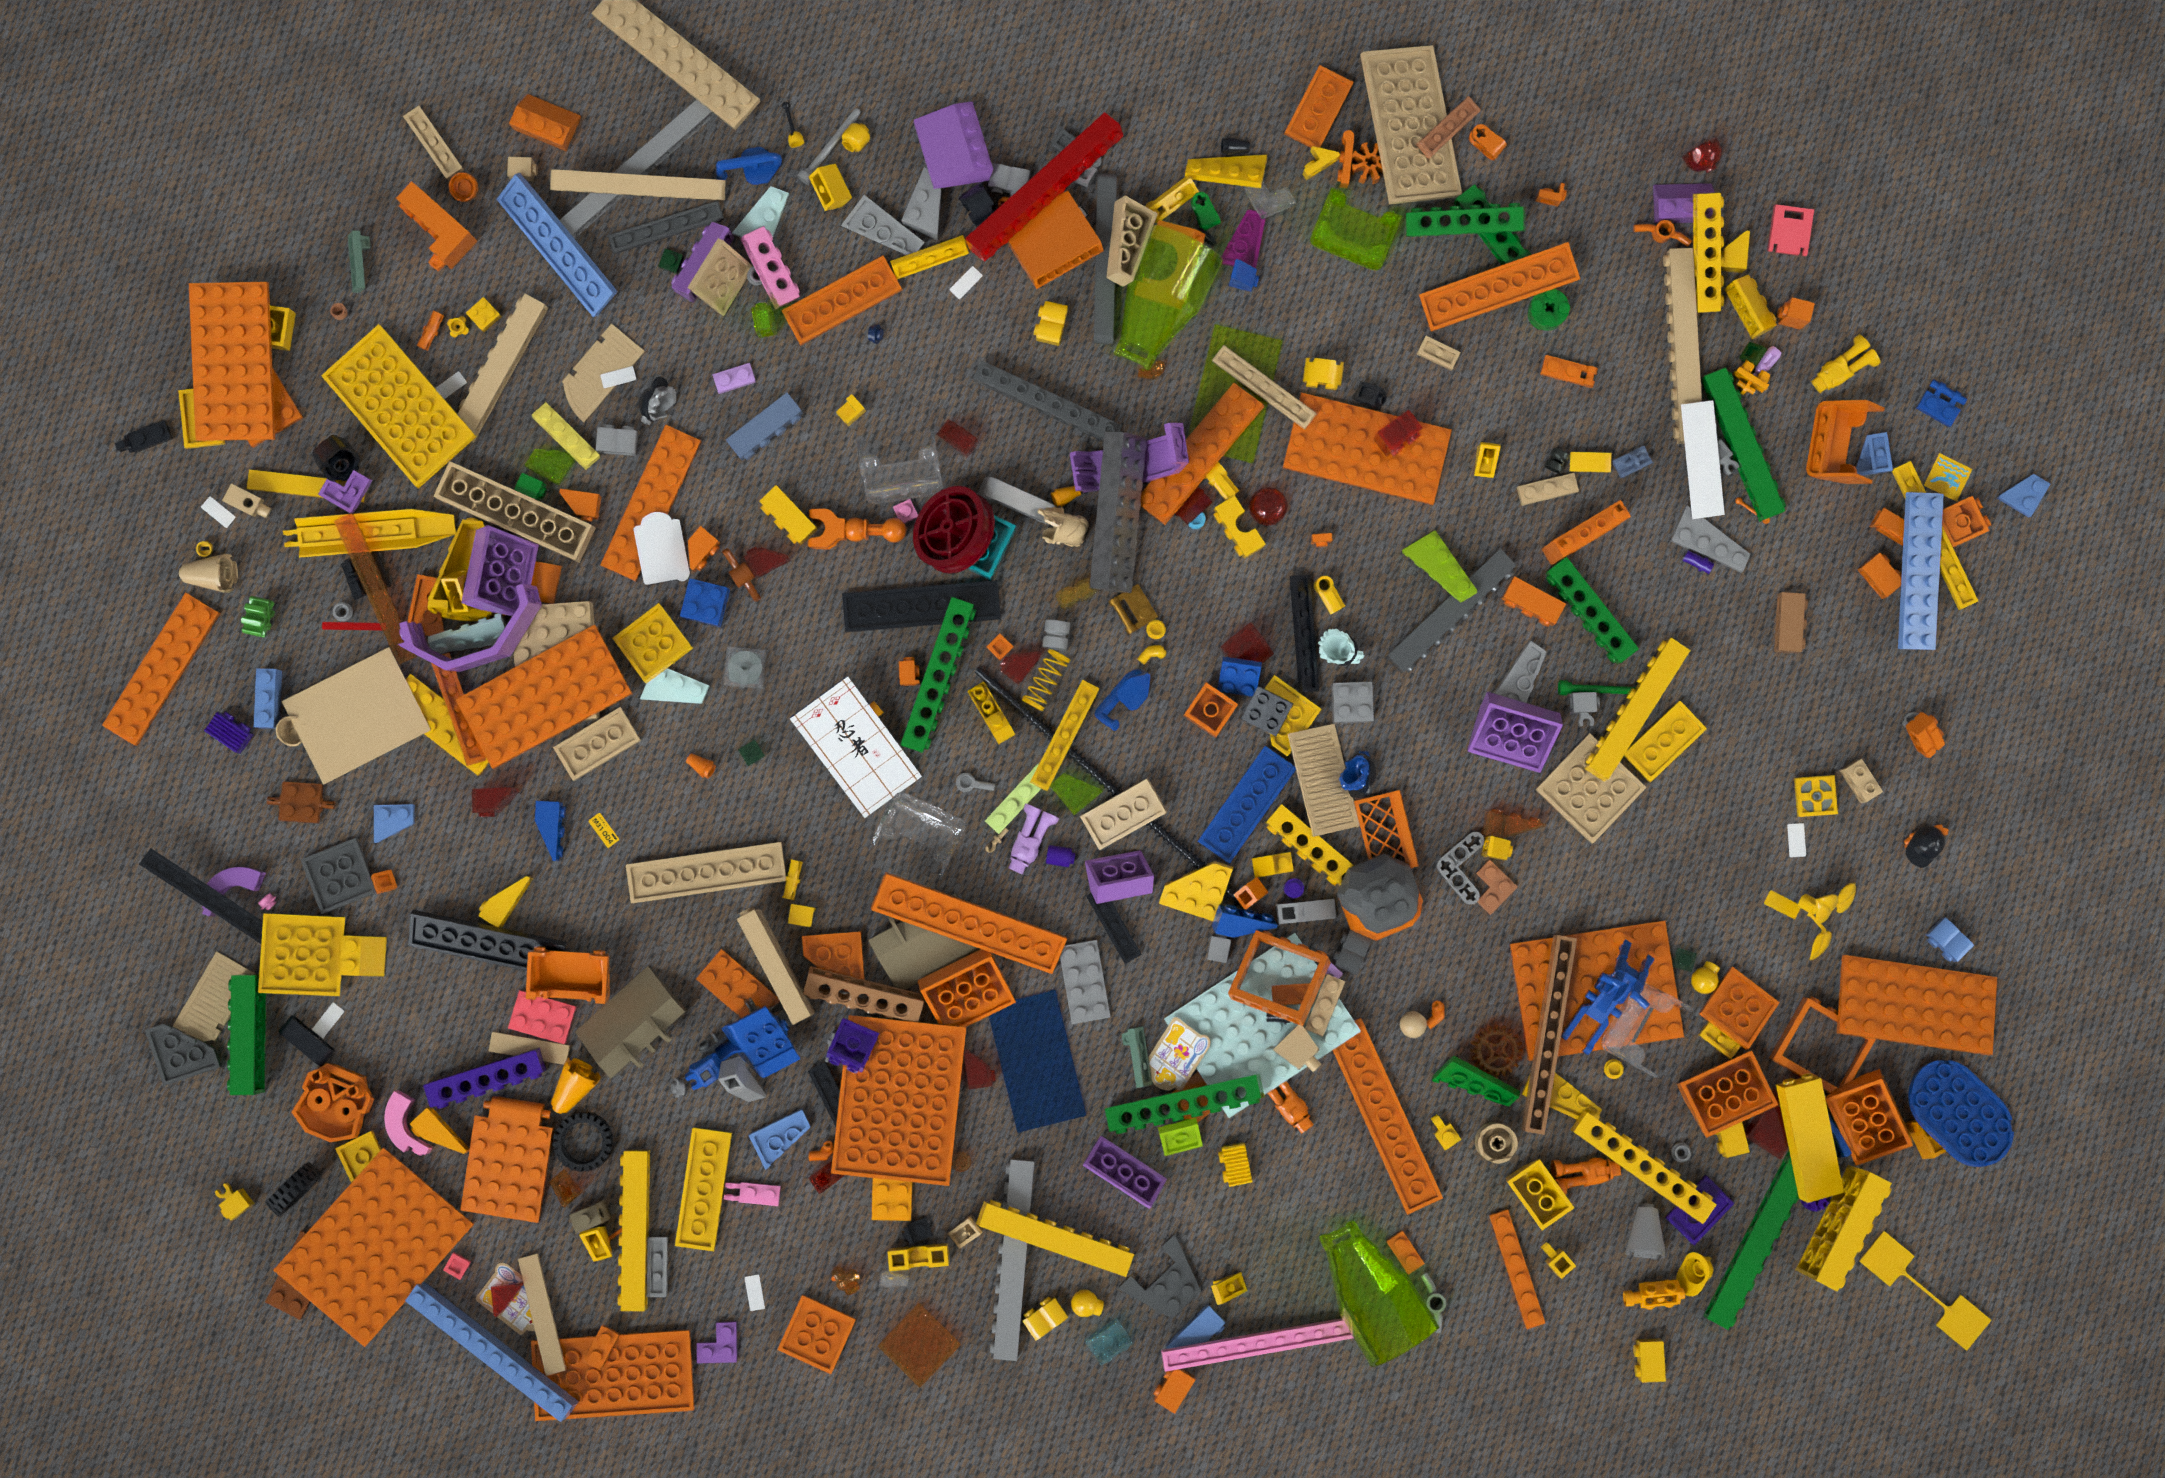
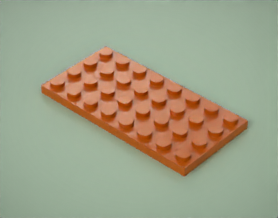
M269 282L189 283L195 440H275Z
M1306 393L1300 394L1299 401L1316 412L1317 415L1305 430L1295 422L1293 423L1282 468L1434 505L1452 429Z
M594 624L455 700L492 769H495L633 693L597 626Z
M1843 955L1836 1034L1989 1056L1993 1055L1997 977Z
M690 1329L620 1334L601 1370L583 1361L596 1336L559 1338L566 1371L548 1375L547 1377L579 1401L566 1419L694 1411ZM532 1340V1366L546 1376L538 1341ZM534 1402L535 1421L557 1420Z

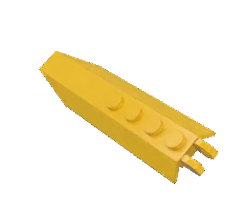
M417 509L295 518L297 529L283 530V535L286 536L297 534L298 541H287L284 543V546H299V558L417 548L456 534L454 515Z

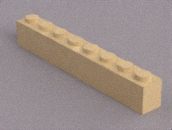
M527 294L518 299L515 306L516 310L513 314L509 315L505 330L499 333L495 348L490 349L486 364L480 367L476 382L473 381L471 383L467 398H464L459 405L458 415L476 436L480 433L548 310L544 303Z

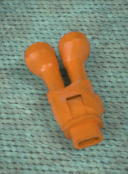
M1285 1081L1279 1085L1286 1096L1285 1099L1281 1097L1276 1088L1267 1094L1276 1104L1274 1106L1279 1110L1283 1118L1294 1128L1297 1127L1302 1134L1314 1124L1309 1119L1310 1115L1305 1101L1299 1098L1295 1090Z
M1601 1157L1574 1164H1562L1557 1159L1551 1161V1174L1555 1178L1581 1172L1583 1175L1554 1179L1565 1195L1569 1188L1581 1185L1586 1187L1602 1184L1612 1180L1615 1176H1621L1620 1165L1610 1159H1602Z

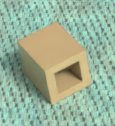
M508 157L507 176L511 180L515 174L521 173L527 181H534V176L538 174V166L531 157Z

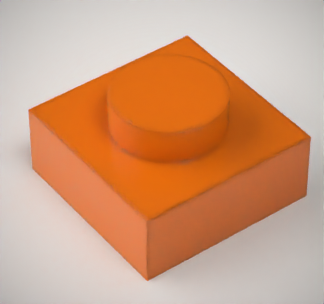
M1332 533L1312 534L1311 544H1316V547H1327L1328 543L1332 542Z
M999 633L986 648L1001 661L1014 646Z
M391 869L371 875L377 894L397 888Z

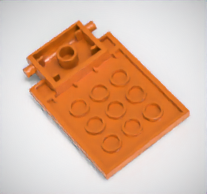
M493 1096L491 1101L485 1100L483 1108L489 1109V1116H474L460 1211L539 1223L554 1131L553 1127L542 1126L543 1118L550 1119L551 1111L544 1110L545 1104Z

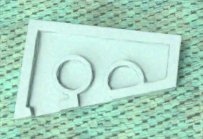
M770 186L732 234L742 238L744 235L765 226L766 230H769L773 237L789 193Z

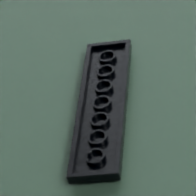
M998 581L842 593L845 633L942 625L951 597L974 604L973 609H976L973 621L969 620V622L1001 620ZM960 614L955 615L953 623H964V617Z
M412 910L410 913L408 946L524 971H527L528 951L534 950L535 946L546 947V950L566 951L567 942L418 910Z

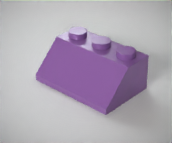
M1712 184L1653 185L1654 223H1659L1662 220H1669L1672 223H1693V194L1714 192ZM1709 207L1705 211V216L1710 218L1713 211Z
M1141 850L1085 861L1090 891L1097 904L1150 894L1153 891L1154 875Z

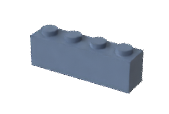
M785 393L728 437L726 441L742 461L744 459L749 460L756 454L754 451L759 447L764 448L769 445L772 437L782 435L786 431L785 427L800 421L803 412L790 395Z

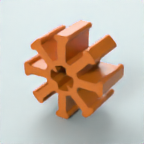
M1366 142L1361 144L1359 149L1362 155L1357 153V151L1353 152L1352 162L1355 161L1359 164H1352L1351 174L1354 175L1356 172L1363 171V175L1360 176L1358 182L1364 184L1367 174H1370L1372 184H1376L1380 179L1377 172L1383 174L1380 156L1377 157L1376 155L1379 152L1378 144L1375 143L1374 151L1370 153L1367 147L1368 143ZM1369 160L1373 162L1370 167L1367 166Z

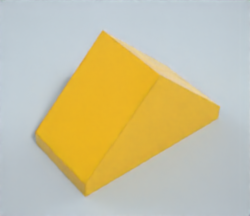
M1481 442L1477 446L1474 476L1494 478L1501 447L1500 444Z
M606 1226L579 1232V1236L594 1262L612 1257L613 1254Z

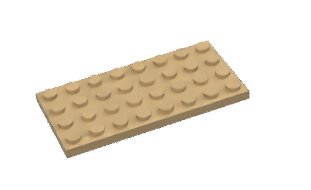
M1433 45L1362 52L1360 56L1389 204L1460 196L1462 190L1452 139L1429 159L1416 145L1447 116Z

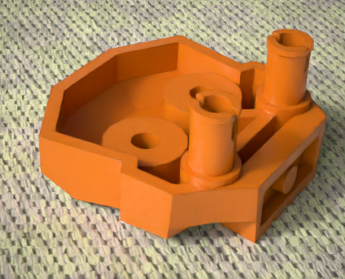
M327 1063L319 1069L308 1072L302 1085L304 1092L291 1113L306 1133L328 1142L358 1138L364 1115L370 1112L375 1099L368 1088L367 1076L337 1064ZM339 1085L346 1089L340 1092ZM319 1096L322 1097V1103L320 1104L317 1102ZM346 1107L349 1108V1114L347 1115L344 1113Z

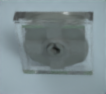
M727 647L724 686L763 689L767 650Z

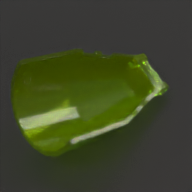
M1153 225L1134 281L1127 284L1121 338L1116 346L1114 355L1117 357L1122 356L1142 365L1144 369L1150 370L1156 357L1173 340L1172 338L1199 312L1223 261L1222 257L1208 246L1183 233L1167 227ZM1126 345L1147 353V358L1125 350Z
M1354 1220L1347 1222L1345 1226L1329 1234L1324 1233L1319 1236V1240L1327 1254L1340 1316L1371 1367L1383 1365L1419 1345L1440 1328L1409 1276L1404 1271L1401 1272L1390 1258L1387 1259L1379 1251L1380 1249L1361 1232ZM1347 1233H1350L1352 1236L1335 1245L1332 1242Z

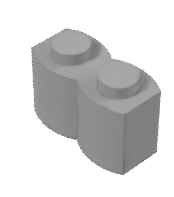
M993 163V171L988 182V188L994 194L1002 195L1004 192L1010 193V196H1012L1030 180L1031 171Z
M604 424L603 427L597 428L596 452L636 456L638 432L634 430V427L630 426L614 429L613 425Z

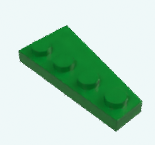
M1454 1055L1432 1077L1433 1082L1439 1083V1081L1448 1083V1087L1454 1089L1460 1087L1466 1089L1469 1094H1481L1487 1100L1508 1107L1520 1097L1519 1090Z

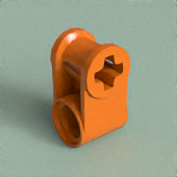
M1484 124L1476 125L1469 134L1470 143L1488 159L1493 161L1507 146L1503 138L1496 135ZM1478 133L1482 134L1480 138L1476 136Z

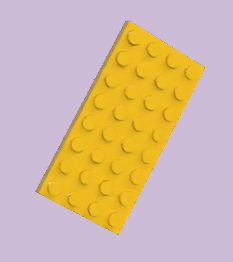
M380 324L321 375L418 489L477 437Z

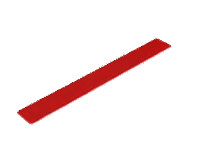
M322 622V629L386 631V623Z

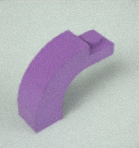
M248 867L229 868L216 874L207 885L222 895L235 886L259 891L266 872ZM202 906L204 909L202 914L207 916L216 915Z

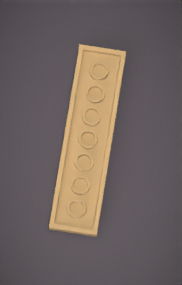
M782 842L626 865L631 904L786 881L787 876Z

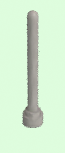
M855 108L810 166L798 173L797 177L808 186L811 184L808 176L821 165L842 138L843 132L858 118L861 113L859 108Z

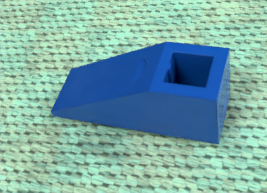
M536 801L535 822L552 860L559 861L560 857H563V846L560 843L565 832L564 826H562V818H565L566 808L562 802Z
M1229 904L1218 906L1212 923L1215 934L1233 938L1255 933L1256 930L1261 932L1274 929L1278 926L1274 917L1268 913H1256L1255 915L1253 910H1241Z

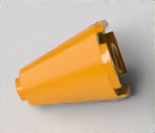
M567 1058L551 1100L552 1109L559 1114L568 1113L599 1083L601 1076L598 1072L595 1074L591 1071L593 1067L590 1064L577 1058H573L572 1061L570 1058Z

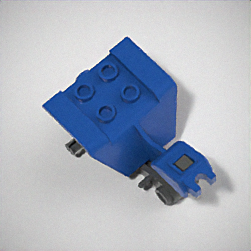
M748 998L744 1003L749 1008V1015L722 1027L721 1029L724 1033L718 1036L712 1033L713 1039H705L700 1042L698 1046L702 1057H699L697 1062L691 1064L689 1072L685 1074L687 1081L691 1079L696 1080L691 1083V1088L695 1090L707 1087L716 1081L719 1077L721 1062L726 1059H732L731 1055L738 1053L762 1078L800 1060L792 1042L788 1038L787 1031L792 1026V1023L781 1002L768 1009L766 1006L762 1008L758 1005L756 1006L752 998Z

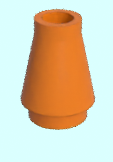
M693 753L686 759V763L702 778H710L716 769L713 761Z

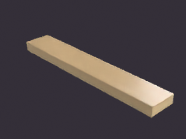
M1225 345L1222 346L1213 358V363L1304 430L1317 415L1316 412Z
M539 1254L520 1258L518 1262L545 1374L548 1376L566 1371Z

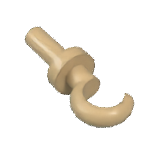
M1004 828L997 837H993L992 848L988 850V846H986V852H993L996 849V844L1002 843L1001 839L1009 831L1007 828Z

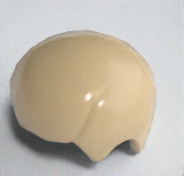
M285 716L279 720L276 726L277 738L287 746H299L302 744V741L291 719H298V717Z

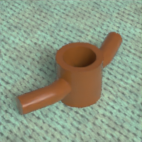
M724 549L722 553L733 568L728 573L737 587L740 588L744 585L754 602L759 601L761 597L751 583L755 576L745 561L739 564L730 549Z

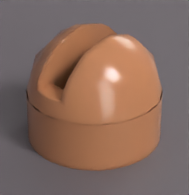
M335 303L330 309L331 315L337 320L345 319L348 314L346 307L341 303Z

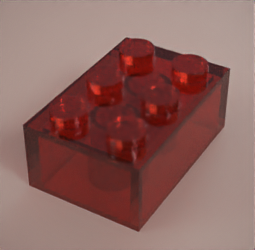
M1773 1087L1771 1091L1778 1105L1754 1116L1745 1130L1747 1140L1781 1160L1788 1149V1142L1777 1087Z

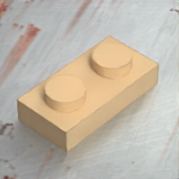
M1425 336L1417 355L1452 371L1461 352Z

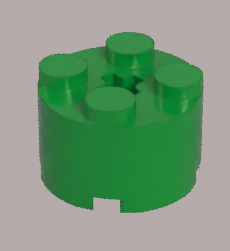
M1556 289L1534 296L1528 306V319L1530 323L1538 330L1552 331L1557 329L1565 321L1570 311L1567 297ZM1550 308L1551 311L1546 312L1545 309Z

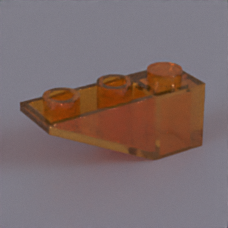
M1491 809V812H1485L1481 834L1483 836H1494L1503 839L1545 827L1546 823H1541L1539 818L1529 817V820L1522 819L1520 814L1510 813V816L1503 815L1501 810Z

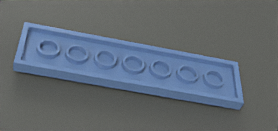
M515 174L496 200L592 317L598 316L618 291L522 174Z
M1906 492L1898 649L1936 650L1944 494Z

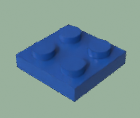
M1223 657L1217 690L1224 693L1253 697L1258 687L1262 662Z

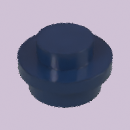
M875 324L869 327L868 340L878 344L883 339L884 331L880 325Z

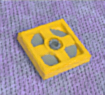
M1835 775L1794 778L1797 817L1838 814Z

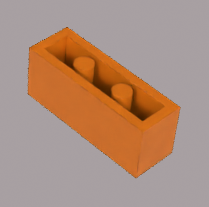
M1515 576L1510 580L1501 598L1505 601L1504 604L1513 609L1515 607L1521 609L1523 615L1532 618V616L1538 618V622L1546 627H1549V625L1554 626L1566 606V603Z

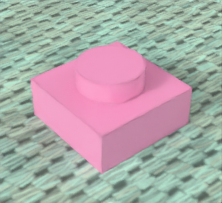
M911 499L893 506L897 517L904 523L918 517Z

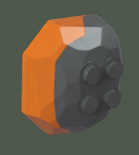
M1384 853L1349 867L1337 892L1350 930L1375 941L1413 926L1423 903L1410 865Z

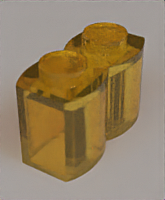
M1090 578L1082 579L1073 587H1065L1056 593L1055 598L1061 610L1071 609L1078 602L1088 601L1096 595V589L1089 588Z

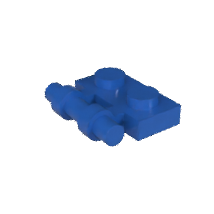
M1933 379L1929 386L1934 388L1935 391L1933 393L1925 391L1916 409L1947 427H1951L1960 412V409L1954 406L1955 403L1958 402L1964 405L1967 398L1962 396L1961 392L1953 391L1946 387V384L1942 381L1939 383ZM1942 393L1948 396L1950 400L1946 402L1945 400L1939 398V396Z

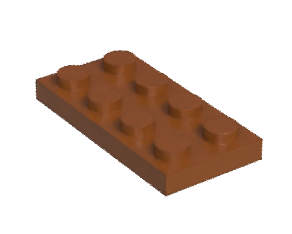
M300 1231L293 1247L307 1233L306 1231ZM278 1275L265 1303L301 1320L310 1301Z

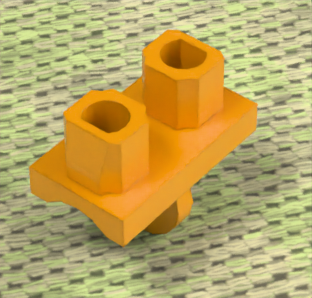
M1746 360L1732 375L1740 379L1736 385L1742 388L1740 391L1741 395H1744L1746 392L1753 395L1756 390L1761 393L1767 390L1770 374L1761 370L1757 377L1754 376L1751 372L1755 365Z

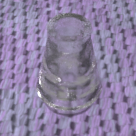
M889 1269L881 1270L879 1286H884V1289L907 1287L909 1275L889 1271Z

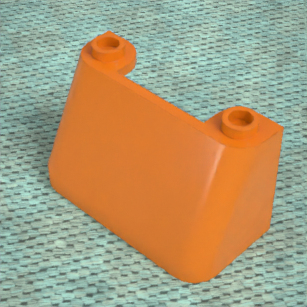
M535 946L534 950L528 951L526 999L536 1000V997H543V999H548L549 997L584 999L587 1001L594 999L595 1003L606 1004L610 999L609 955L605 954L604 950H593V953L552 951L546 950V947Z

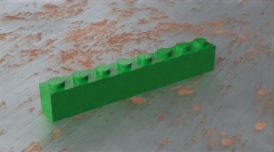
M1723 368L1701 378L1702 385L1709 401L1713 400L1716 419L1726 443L1733 453V460L1739 464L1738 472L1759 522L1785 512V501L1778 494V484L1775 479H1772L1770 465L1763 458V448L1756 441L1755 429L1749 424L1747 419L1749 417L1748 412L1741 405V395L1734 388L1732 383L1734 379L1731 372H1728L1727 368Z

